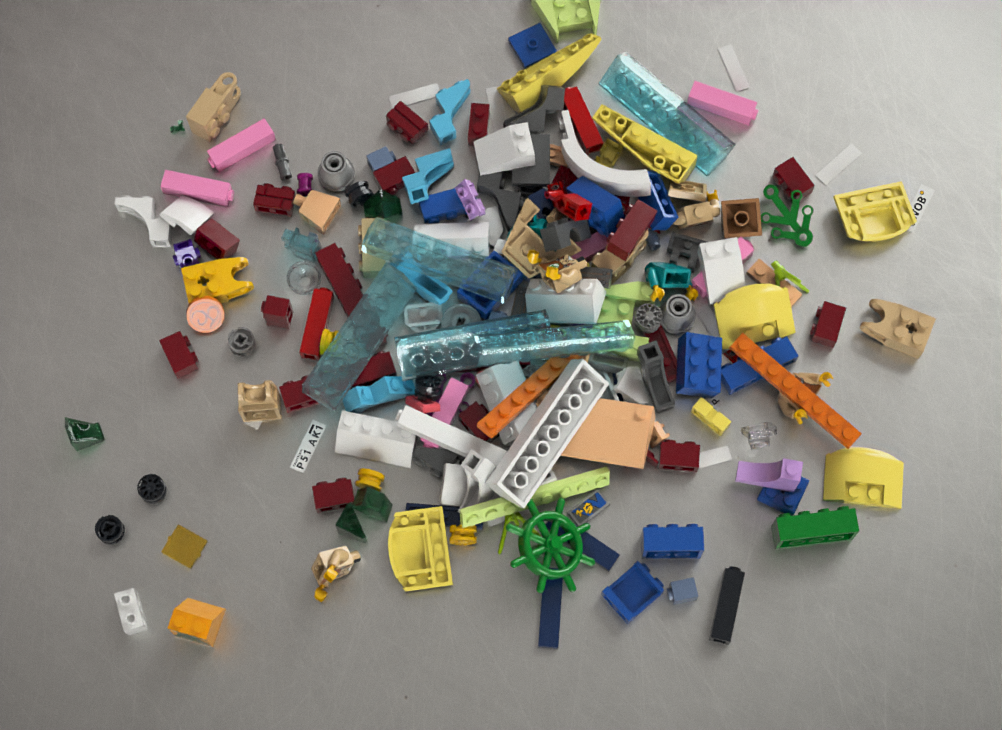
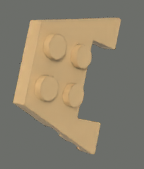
M529 198L525 200L501 253L525 276L531 278L539 274L540 271L538 263L532 264L527 258L529 250L538 251V258L542 256L547 259H553L563 254H568L571 257L582 249L570 238V246L559 249L556 252H545L542 238L527 225L540 211Z

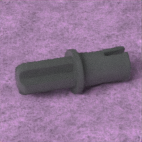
M277 143L273 146L276 158L275 165L278 166L280 179L288 180L292 178L288 165L289 158L286 157L283 144Z

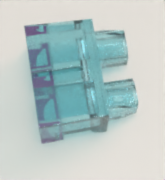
M296 227L295 231L285 229L281 237L282 241L285 242V248L290 249L293 256L313 264L315 263V252L322 248L317 234L310 232L307 237L302 235Z

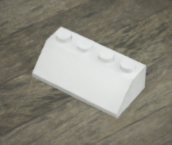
M489 222L414 224L412 238L413 259L416 262L485 260L490 255Z
M531 278L525 293L527 320L529 323L596 324L605 299L606 290L598 279H581L560 293H556L542 279Z
M518 359L491 366L476 374L490 411L526 380ZM535 401L499 432L504 445L511 446L537 409Z
M342 410L337 429L335 453L410 469L413 460L412 452L415 450L418 436L397 427L398 422Z

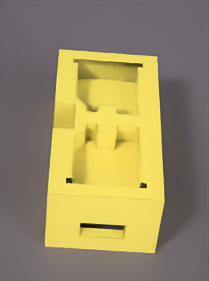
M607 138L600 149V155L596 156L594 161L613 168L623 152V146Z
M702 397L692 407L691 413L718 435L722 436L729 428L731 421L722 413L717 412Z

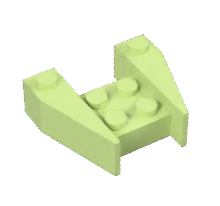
M530 0L532 7L555 43L559 42V33L592 28L593 34L597 35L601 0Z
M640 281L611 285L610 289L604 288L606 295L597 323L593 324L592 329L582 327L581 333L595 345L617 356L629 358L630 361L640 362L637 356L638 347L647 344L649 338L630 335L634 307H640L647 303L654 304L655 301H652L650 298L654 290L651 289L649 283Z

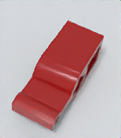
M562 190L545 191V198L553 200L559 212L574 221L589 219L593 203L576 193L564 194Z

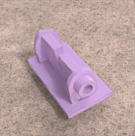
M464 179L455 187V190L470 221H472L478 215L479 217L485 215L486 208L483 206L480 198L475 199L478 193L473 182L471 183L470 180Z

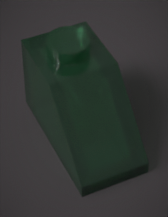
M367 486L357 490L352 508L387 523L393 504L385 494Z

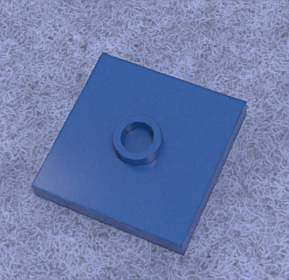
M541 23L508 37L509 43L525 69L557 52Z

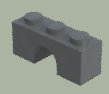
M568 216L547 223L546 228L540 229L545 252L570 246V238L574 242H579L591 237L587 220L574 221Z

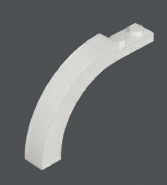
M561 111V119H558L559 128L564 131L562 133L561 152L566 164L578 178L584 176L613 195L627 197L651 195V182L647 169L636 171L618 170L601 165L584 153L577 142L569 111Z

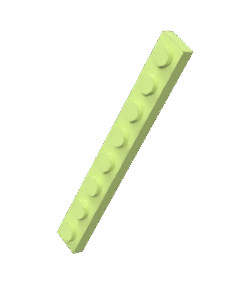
M605 466L541 485L531 499H533L536 506L556 501L559 498L564 499L593 489L602 488L609 485L610 471ZM500 497L460 509V523L463 528L474 526L485 521L526 510L528 507L526 505L525 508H521Z

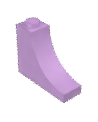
M785 458L773 463L739 461L735 481L794 492L801 480L803 462Z

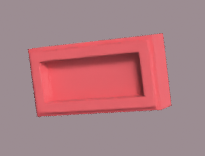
M415 395L405 397L407 405L422 413L440 411V404L432 401V399L422 401L418 399V396L415 397Z

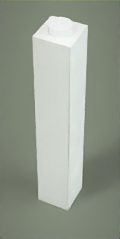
M405 405L404 410H399L395 418L398 421L397 427L463 457H466L472 449L497 467L507 452L498 446Z

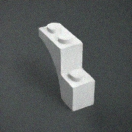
M126 195L115 197V206L119 212L133 214L147 225L149 240L153 247L172 246L173 227L162 217L155 219L156 204L153 198L149 196L132 198Z
M472 449L460 465L467 475V491L463 503L457 511L459 513L462 508L490 501L495 493L485 482L496 465Z

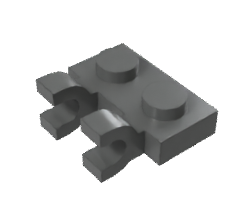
M672 232L667 251L672 252L669 263L677 265L679 255L690 257L687 268L692 269L691 273L694 274L697 260H699L697 253L699 244L706 243L707 241Z

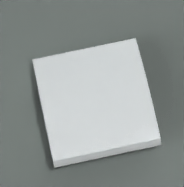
M181 195L160 216L172 227L178 224L188 234L192 235L198 227L213 216L214 212L202 203Z
M445 463L443 483L440 485L439 504L460 507L467 491L466 472L460 465Z

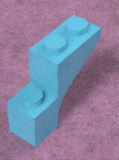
M468 79L458 81L452 87L441 89L435 94L436 103L442 114L433 116L429 123L430 129L440 146L456 138V129L453 126L452 120L470 95V82Z
M450 148L416 158L415 163L418 172L402 177L405 191L411 204L429 199L427 193L429 186L454 167Z
M401 252L389 264L401 281L410 283L423 300L441 305L449 299L453 292L450 287L425 271L410 254Z
M384 376L370 386H355L343 394L341 398L346 411L362 413L373 406L415 395V386L411 376Z

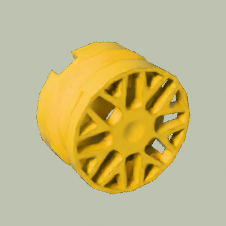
M330 329L323 330L320 342V355L330 354L331 357L337 356L341 337L340 331L335 330L331 332Z
M360 468L357 473L359 477L355 481V485L367 491L381 492L382 488L380 485L384 481L385 475L371 469Z
M460 524V526L451 525L449 527V532L451 533V537H449L450 544L473 545L477 543V537L475 536L477 526L463 528Z

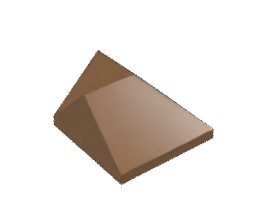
M759 198L721 201V226L724 239L762 236Z

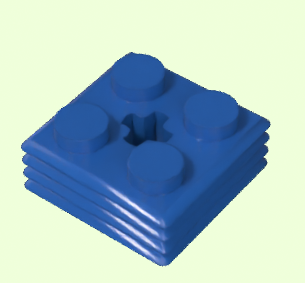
M801 476L800 483L795 491L785 492L784 494L778 489L762 487L757 500L778 511L790 513V516H793L808 486L809 480Z

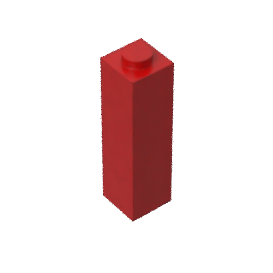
M578 87L565 88L563 109L564 111H569L573 129L582 150L586 155L600 151L603 146V140Z
M314 288L299 352L303 359L320 361L321 337L323 330L328 328L334 302L333 291L328 288Z

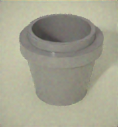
M330 151L323 156L317 172L320 184L325 189L334 192L347 189L355 178V170L351 161L338 151ZM334 164L338 165L336 168L331 167Z
M675 294L663 301L659 307L663 316L661 325L668 333H685L691 329L695 322V309L689 298L685 295ZM675 307H680L682 310L677 312Z

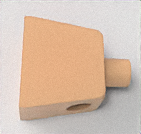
M311 190L307 197L297 194L293 201V204L300 207V218L323 235L341 207L340 198L315 190Z

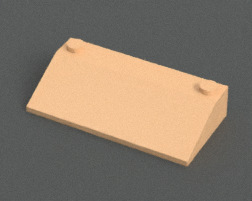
M546 390L537 398V408L550 390ZM599 398L560 456L643 469L656 418L654 406Z

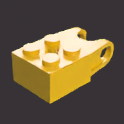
M244 257L217 259L181 268L188 303L195 298L211 296L219 302L225 303L229 302L230 299L252 291L254 289L252 282L234 279L236 272L248 266V259Z

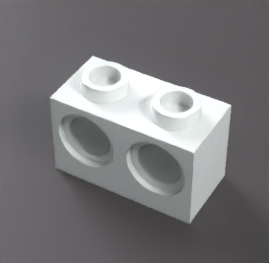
M134 588L114 593L124 632L129 636L148 630L138 592Z

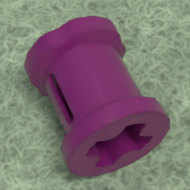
M299 173L297 175L298 189L296 193L308 196L309 192L313 190L311 189L313 175L310 173Z

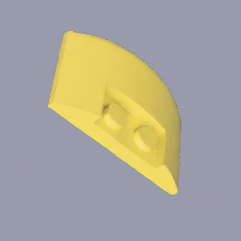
M902 181L833 196L847 237L871 242L888 240L903 234L911 225L917 222Z
M768 283L747 285L727 293L726 297L713 305L719 337H722V349H729L742 333L756 343L777 337L782 338L796 332L788 288L786 287L782 288Z
M850 447L849 449H839L831 454L828 453L825 455L823 501L901 509L904 463L886 452L872 448Z
M443 507L396 512L389 529L388 552L393 572L404 587L403 589L405 591L453 585Z

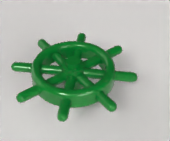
M563 498L557 500L555 511L540 513L533 499H530L527 507L532 517L526 520L521 528L513 524L506 525L508 532L519 536L518 548L520 557L512 560L510 566L516 568L525 564L532 573L539 576L536 588L538 593L544 592L547 579L554 580L562 577L569 591L575 592L576 586L570 573L577 568L580 562L589 566L595 565L593 558L582 554L583 543L580 535L588 531L591 526L589 523H584L576 527L568 517L563 515L565 505ZM544 521L552 522L550 533ZM535 525H537L542 537L532 533ZM559 526H560V527L564 530V532H565V533L562 534L561 536H558V535H557V534H558V530H559ZM569 540L571 549L563 546V543ZM530 541L537 543V545L531 547ZM560 553L569 557V560L566 563V565ZM543 555V563L541 564L536 558ZM552 557L558 570L549 569Z

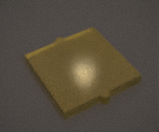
M178 524L172 535L168 537V542L161 553L191 569L198 557H201V552L208 541Z

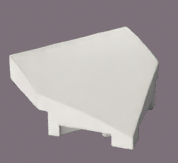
M498 206L487 208L485 215L481 217L478 215L472 221L468 218L466 222H489V244L494 247L497 239H501L505 231Z
M431 302L403 306L405 325L425 340L441 324V305Z
M638 366L626 367L623 371L616 373L618 382L614 385L613 390L616 394L621 393L624 402L642 405L650 403Z

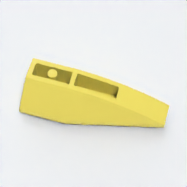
M587 34L526 69L518 71L514 77L502 82L497 90L510 107L520 113L536 103L541 92V85L561 87L589 58L602 39L595 34Z
M601 104L592 117L599 126L646 167L677 184L686 181L696 166L698 155Z

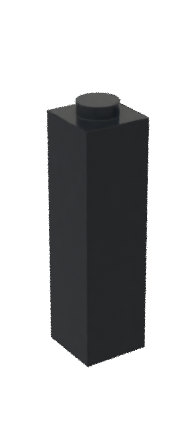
M729 566V568H725L723 571L709 641L729 645L731 642L745 572H742L738 567Z

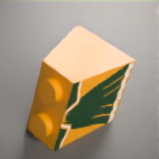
M187 598L174 608L167 629L176 637L214 647L226 609Z

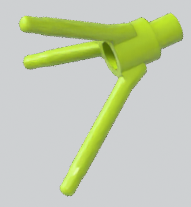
M777 260L771 264L776 275V286L780 287V281L788 278L799 288L809 293V290L801 284V280L789 273Z
M519 512L505 516L498 554L502 553L507 533L506 525L514 521L515 525L519 526L518 519L523 524L526 522ZM533 528L532 532L536 535L541 536V534L535 528Z

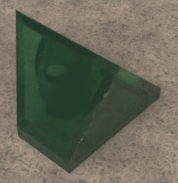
M380 189L363 204L365 218H387L396 214L403 215L400 198Z
M65 417V429L70 443L76 451L105 440L99 423L94 424Z
M350 502L346 505L335 524L337 532L343 536L366 543L368 542Z

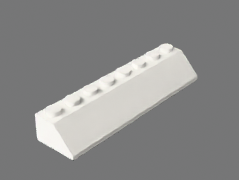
M571 359L490 475L486 484L499 496L521 508H525L609 383L584 359Z

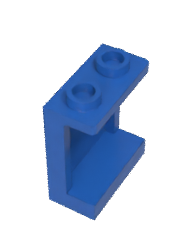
M638 560L628 571L609 587L607 586L601 593L603 598L626 624H629L664 592L662 588L664 587L663 583L657 577L653 578L649 573L650 569L645 563H640Z

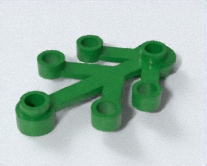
M767 185L763 190L764 196L774 202L784 217L764 212L761 214V222L765 224L771 222L790 225L795 232L782 231L781 228L776 227L771 231L772 237L775 239H794L796 244L802 247L810 245L813 241V234L809 230L811 216L814 213L813 207L805 205L802 208L804 217L802 226H800L797 222L800 200L803 198L802 192L794 190L791 193L792 206L791 211H789L778 196L779 189L777 186ZM772 188L774 190L773 195H768V189ZM796 192L800 193L799 199H794ZM807 207L811 208L810 214H805L804 212ZM766 214L770 217L767 222L763 220V216ZM775 230H780L778 237L774 236ZM806 234V240L802 241L800 235Z

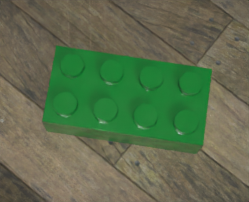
M842 506L834 511H830L828 508L820 509L818 513L802 511L798 515L790 516V513L778 515L771 525L775 549L853 540L859 533L856 509H849V506Z

